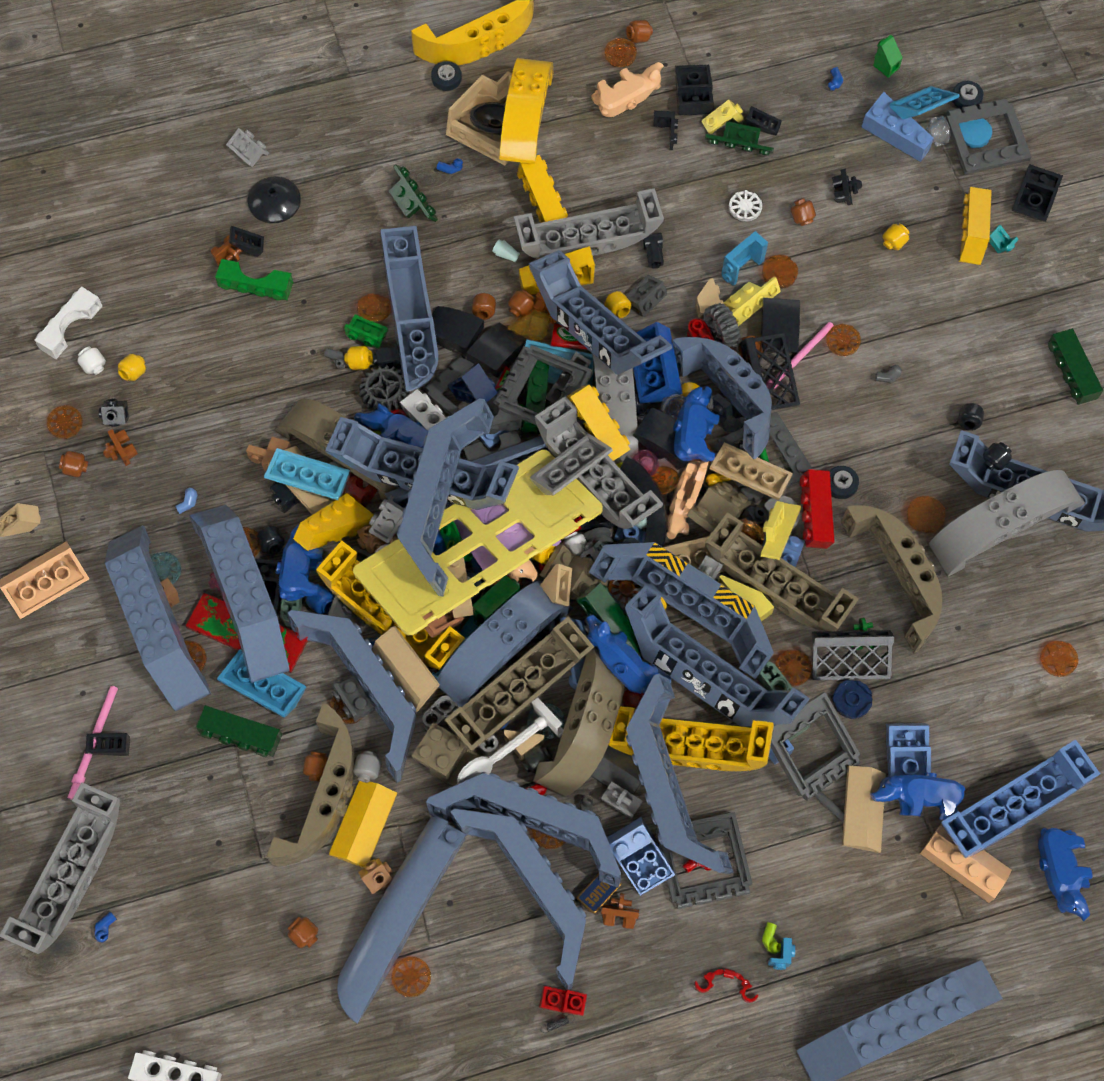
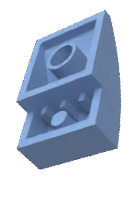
M926 723L886 724L888 776L913 774L924 776L925 772L931 773L929 725Z

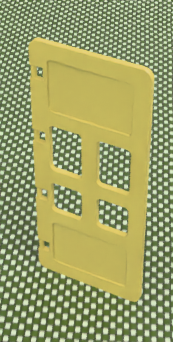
M540 450L517 464L519 470L506 502L503 504L509 511L484 525L472 513V508L453 504L444 510L439 530L458 519L467 527L472 535L440 555H435L432 552L431 557L434 562L439 564L448 577L443 597L437 595L399 539L357 564L353 568V573L406 635H414L435 619H439L479 593L486 586H490L529 561L531 557L541 553L577 530L579 526L600 515L603 511V506L577 479L554 496L544 495L531 481L530 477L555 459V457L547 450ZM581 515L583 519L576 523L574 519ZM521 523L534 538L516 550L509 551L496 536L514 524ZM484 546L498 561L468 581L461 583L447 567L476 548ZM530 547H533L535 549L528 554L524 552ZM480 579L485 581L477 587L474 585ZM429 612H432L434 614L426 620L422 618Z

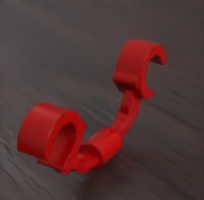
M718 969L713 973H707L703 977L708 983V987L705 989L700 988L698 982L695 981L696 990L700 993H706L713 988L712 980L715 975L723 974V977L731 979L736 977L742 981L743 989L740 990L739 994L745 1002L753 1003L758 998V994L752 999L746 997L745 991L750 989L752 985L741 974L735 973L734 970Z

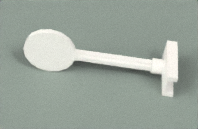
M536 698L532 701V705L539 717L534 723L497 750L491 757L482 756L470 761L459 773L457 784L482 773L489 775L495 762L501 760L546 726H549L558 737H561L563 734L562 723L539 698Z

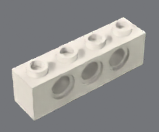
M418 389L400 402L402 410L414 422H419L428 431L429 428L448 418V416L445 417L442 414L443 412L438 405L431 403L426 393L422 394Z
M143 1050L142 1054L135 1053L128 1079L132 1081H192V1077L199 1073L201 1074V1081H220L222 1074L216 1072L217 1068L205 1065L203 1069L196 1067L197 1063L184 1060L182 1064L175 1062L176 1058L164 1055L163 1059L155 1057L156 1053ZM154 1064H159L160 1071L156 1075H152L150 1072L151 1067ZM180 1069V1077L177 1080H172V1071Z

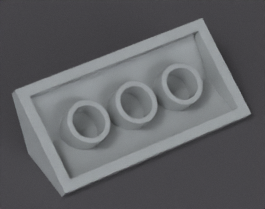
M588 433L533 474L530 479L544 495L554 496L613 450Z

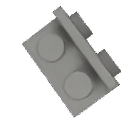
M238 128L226 145L249 166L253 167L262 154L268 156L269 152L265 149L267 146L260 140L256 141L254 139L255 135L249 130L243 131Z
M392 495L388 501L386 499L382 501L378 508L381 511L379 515H373L369 522L372 526L368 531L388 544L402 523L404 509L393 502L394 497Z

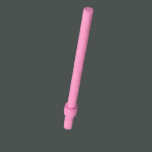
M828 322L791 359L792 368L834 327L831 322ZM779 371L774 377L777 378L781 371ZM784 373L782 374L779 381H781L786 376ZM769 379L766 382V386L770 389L774 381Z
M110 686L92 733L102 732L117 693V687ZM94 739L93 749L97 745V739ZM84 753L77 774H74L71 782L73 784L68 794V799L72 800L80 784L84 783L86 779L84 776L92 754Z

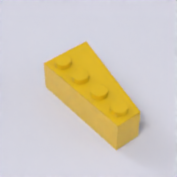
M537 155L535 164L519 163L517 176L523 180L525 192H530V202L532 206H537L536 214L541 223L567 218V211L560 204L561 197L558 191L555 192L553 178L551 175L548 176L546 171L547 164L544 159H541L540 155Z
M970 187L968 194L965 193L963 204L966 205L962 214L964 219L962 222L963 232L959 262L981 265L990 238L991 190Z
M590 246L566 253L565 255L570 259V264L580 285L594 283L595 264ZM529 266L519 268V280L522 290L527 291L531 295L540 292Z
M590 384L583 385L566 397L577 408V417L585 421L583 425L586 431L612 448L613 451L608 456L614 461L631 450L628 446L630 442L625 435L620 434L618 430L620 427L614 418H610L608 414L610 411L604 402L601 403L598 399L599 393L594 386L591 387Z
M346 493L339 500H335L300 522L293 539L307 551L322 547L330 541L338 542L343 537L349 536L351 538L356 536L357 530L368 525L374 514Z

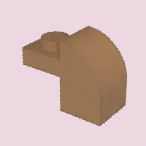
M271 437L267 450L248 445L246 452L252 462L258 464L261 462L263 470L267 471L268 463L271 462L276 449L285 450L291 448L289 441Z

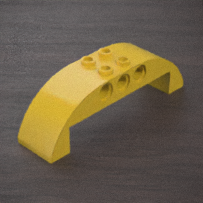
M516 0L437 38L428 25L423 24L411 30L413 52L419 58L434 64L450 61L457 65H463L487 57L495 51L502 50L523 35L533 17L534 0Z
M523 58L516 59L505 105L499 160L535 164L538 133L548 85L551 86L553 79V62Z
M341 541L316 569L322 581L346 607L380 635H383L391 627L395 626L426 666L440 669L465 640V637L451 626L444 633L442 632L432 638L425 628L414 635H406L354 576L353 568L360 563L357 560V552Z
M620 706L608 745L632 756L634 752L632 746L630 747L627 743L626 735L628 733L626 728L636 709ZM662 718L660 722V728L672 765L719 771H751L760 769L768 763L774 727L773 722L753 720L752 728Z

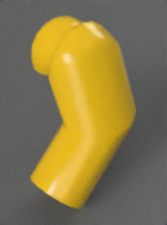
M712 473L706 477V482L710 487L720 482L731 481L730 478L719 473Z

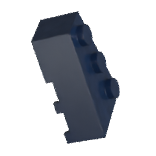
M479 363L464 371L447 385L456 400L469 404L479 398L485 399L487 403L497 394L494 388L495 383L487 377Z

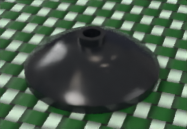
M486 102L476 105L470 111L472 124L488 134L501 135L506 104Z
M272 176L264 178L253 185L249 191L247 202L250 212L258 220L265 223H281L296 214L301 204L299 189L292 181L284 177Z

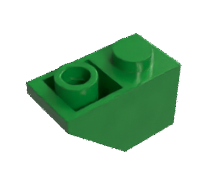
M889 35L886 39L883 38L878 43L873 64L887 78L900 68L903 59L892 35Z

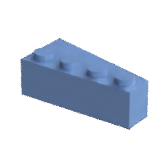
M883 92L866 113L862 128L921 162L929 152L934 138L912 117L902 119L889 107L890 103L894 101Z

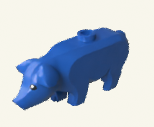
M705 386L704 390H702V387L695 388L684 398V403L674 423L673 430L676 431L674 451L682 461L700 459L708 462L715 459V453L709 451L704 440L707 434H711L714 425H717L719 422V415L714 414L706 407L710 402L712 390L708 386Z
M380 403L377 406V410L370 413H361V422L372 429L380 430L381 435L379 436L424 448V438L428 435L429 431L419 422L416 423L401 414H393Z
M299 525L291 531L290 538L283 550L282 562L277 563V574H280V597L287 601H295L304 596L316 595L319 591V584L314 585V583L309 582L308 578L310 571L316 570L322 563L323 548L307 551L293 538Z
M594 615L588 616L586 620L589 624V633L586 638L594 647L599 649V656L602 662L630 691L639 694L645 693L653 676L659 674L658 668L653 664L649 665L646 662H642L638 653L626 644L627 636L622 631L618 634H611L610 627L606 621L601 622Z
M925 772L924 776L913 774L886 777L880 782L878 790L870 793L875 802L899 800L901 808L899 815L920 817L923 806H937L941 814L939 820H945L958 812L957 806L964 798L965 787L954 780L937 778V774Z
M1043 828L1040 833L1041 837L1038 840L1041 856L1039 860L1040 869L1045 872L1048 887L1057 900L1060 912L1075 914L1084 922L1089 917L1090 912L1085 898L1080 893V889L1090 887L1089 879H1092L1093 875L1090 867L1078 866L1076 856L1072 851L1077 848H1085L1084 838L1077 836L1071 830L1062 831L1057 828Z

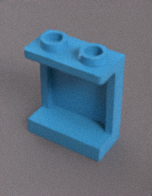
M756 231L753 232L724 257L721 273L723 279L734 286L737 284L739 269L749 260H754L758 265L762 264L765 260L768 242Z

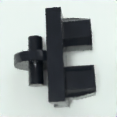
M846 168L841 169L840 175L832 177L834 188L843 187V190L834 191L835 200L837 203L846 201L847 205H853L851 191H853V194H857L858 190L862 188V181L857 180L855 176L851 177V181H849Z

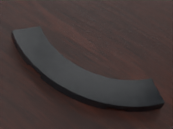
M627 455L620 467L621 471L643 495L651 490L663 503L661 508L647 517V531L644 543L655 542L664 547L667 512L661 491L647 470L638 461Z

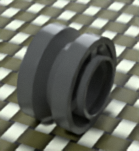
M595 528L584 534L587 543L590 541L595 543L600 540L603 545L613 544L609 528Z

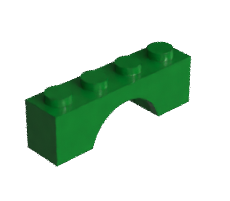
M221 259L215 276L218 286L222 289H233L241 293H253L260 297H272L275 300L288 301L293 286L292 274L289 272L273 270L263 278L254 279L242 273L239 262Z

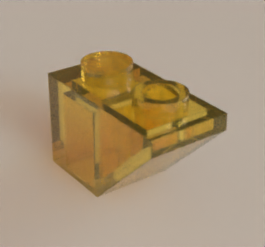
M533 310L514 320L508 326V330L513 331L517 335L530 336L529 338L535 341L543 340L547 335L551 315Z

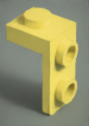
M727 100L702 119V123L707 132L712 134L732 118L738 123L744 120L741 114L743 110L738 103L735 105L730 100Z

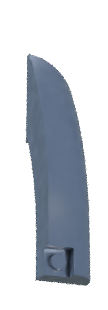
M417 226L380 230L389 300L406 392L416 390L425 385L434 375L438 365V348L424 277Z
M431 817L376 906L340 972L337 985L339 1001L347 1016L357 1024L402 952L424 908L465 841L466 834L448 825V821L442 818Z

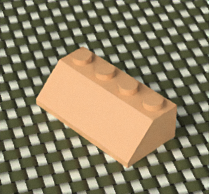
M66 541L1 578L0 588L19 618L22 619L89 580V577Z
M942 824L939 825L920 853L988 903L996 898L1012 871L985 850L971 857L964 858Z

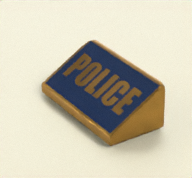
M598 873L576 899L590 913L595 914L618 888L599 881Z

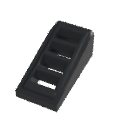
M751 106L746 113L742 125L760 128L761 132L776 136L782 120Z
M231 226L229 243L258 257L263 253L264 236Z
M91 733L86 736L85 754L129 756L130 736L127 733ZM94 739H97V749H93ZM102 740H105V749H102ZM111 740H114V747L110 749ZM119 740H122V748H119Z

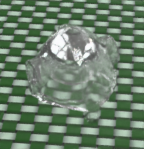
M944 116L930 118L925 130L934 138L932 142L934 147L948 144L950 129Z
M674 394L663 398L661 412L677 420L685 397L680 394Z

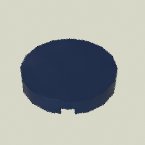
M845 680L840 683L835 689L832 699L837 712L849 719H857L866 715L873 702L871 690L866 684L858 680Z

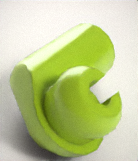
M767 922L762 942L768 952L776 954L782 948L781 944L774 938L777 925Z

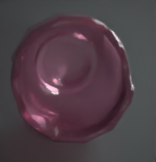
M641 450L633 456V459L638 461L651 477L656 474L659 469V459L655 453L649 450Z

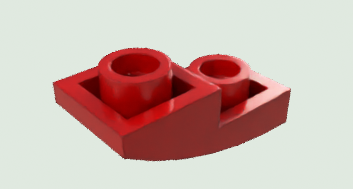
M543 986L539 1008L583 1016L587 994Z

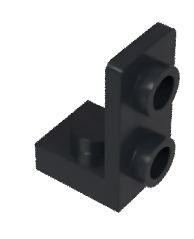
M654 110L653 127H670L669 150H673V145L677 144L678 133H674V129H678V119H675V112Z

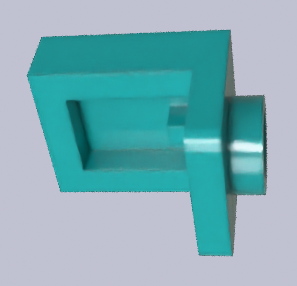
M998 225L990 232L989 243L999 254L1004 251H1011L1019 239L1017 236L1010 238L1003 227Z

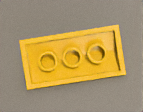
M359 781L329 855L364 868L365 864L372 858L396 799L397 792L378 783Z

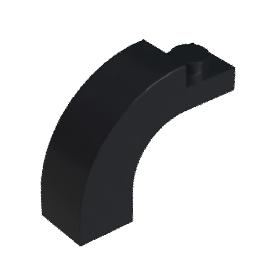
M717 393L712 398L713 410L711 411L719 415L717 425L727 432H735L743 428L746 419L733 404Z

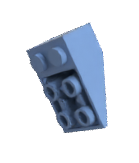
M642 817L607 837L613 855L640 896L675 875Z

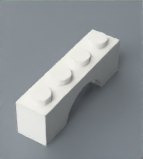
M82 286L78 291L74 292L71 299L61 307L59 313L50 319L43 331L37 334L35 342L39 349L57 359L68 347L64 339L67 326L78 319H92L102 308L99 297Z

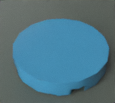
M985 119L959 123L965 143L970 148H981L987 145L991 139L992 127Z

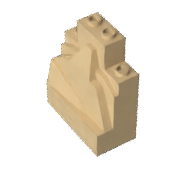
M509 71L498 82L481 75L449 108L446 130L447 136L504 166L509 161L499 160L501 135L488 134L476 128L470 120V111L476 105L486 102L506 104L512 73Z

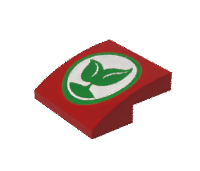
M554 324L551 346L588 350L560 324Z

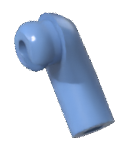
M187 488L185 490L184 501L175 506L179 514L195 506L198 496L195 489Z

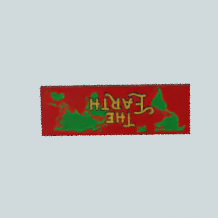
M203 593L186 624V628L239 651L241 649L239 638L225 601ZM279 625L289 665L288 672L292 673L308 642V637L300 641L297 637V632Z

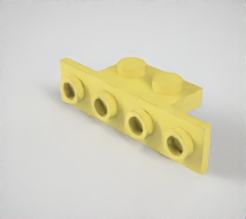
M771 278L762 287L748 282L724 302L726 307L728 306L730 311L733 312V316L736 317L738 326L763 307V298H773L781 292L777 278Z
M776 501L774 508L770 509L769 520L764 523L763 532L766 533V542L762 549L761 557L780 560L801 510L800 505Z

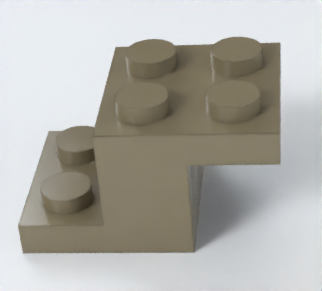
M720 482L708 488L698 506L692 508L687 516L712 533L727 512L738 519L743 510L752 503L748 501L745 495L735 492L730 484Z
M559 544L555 548L540 574L545 579L556 564L572 568L570 599L574 600L589 586L601 582L608 587L610 580H607L604 583L590 574L589 571L594 561L591 558L574 556L564 544Z
M434 722L412 755L414 760L430 769L432 776L451 787L458 785L457 778L464 766L475 758L482 757L470 751L458 736Z

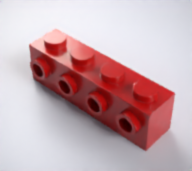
M808 469L800 477V486L802 487L801 504H803L802 521L804 522L803 539L805 540L806 547L827 549L835 543L830 471Z

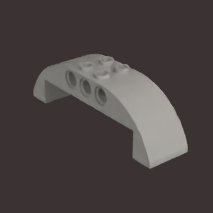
M655 188L637 192L636 204L538 224H534L532 213L514 216L522 250L536 259H540L558 250L566 254L588 246L591 248L592 256L617 251L643 240L653 233L664 221Z
M591 352L593 357L594 383L599 393L598 399L601 403L604 402L610 411L608 413L610 418H614L620 427L618 429L620 434L625 435L630 442L628 446L631 450L613 462L615 464L622 463L627 455L638 461V440L633 436L637 429L633 368L617 375Z
M566 396L535 416L539 432L548 450L555 458L588 434L577 422V408ZM608 455L576 478L602 503L603 511L601 514L620 528H632L663 506V503L651 490L643 495Z
M1048 471L1031 477L962 514L944 527L929 542V546L949 577L964 569L966 561L1063 509L1069 513L1084 505L1085 502L1064 471Z
M85 783L80 784L72 799L77 809L17 920L9 917L0 933L1 938L36 954L46 950L59 937L73 917L107 852L117 824L120 799Z

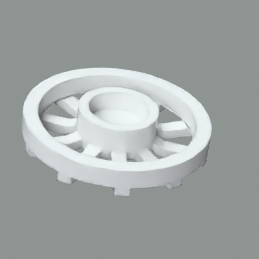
M747 190L737 192L730 199L729 211L733 217L740 221H752L761 214L762 200H760L756 193ZM732 202L737 203L739 205L732 206ZM738 208L739 211L735 213L733 209ZM752 209L758 210V212L755 214Z

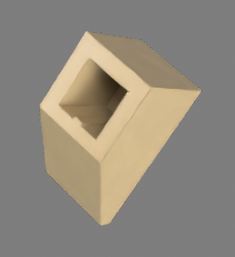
M713 278L709 279L696 299V311L698 318L702 320L704 318L703 313L709 306L718 303L724 304L723 300L719 299L718 284L715 285Z

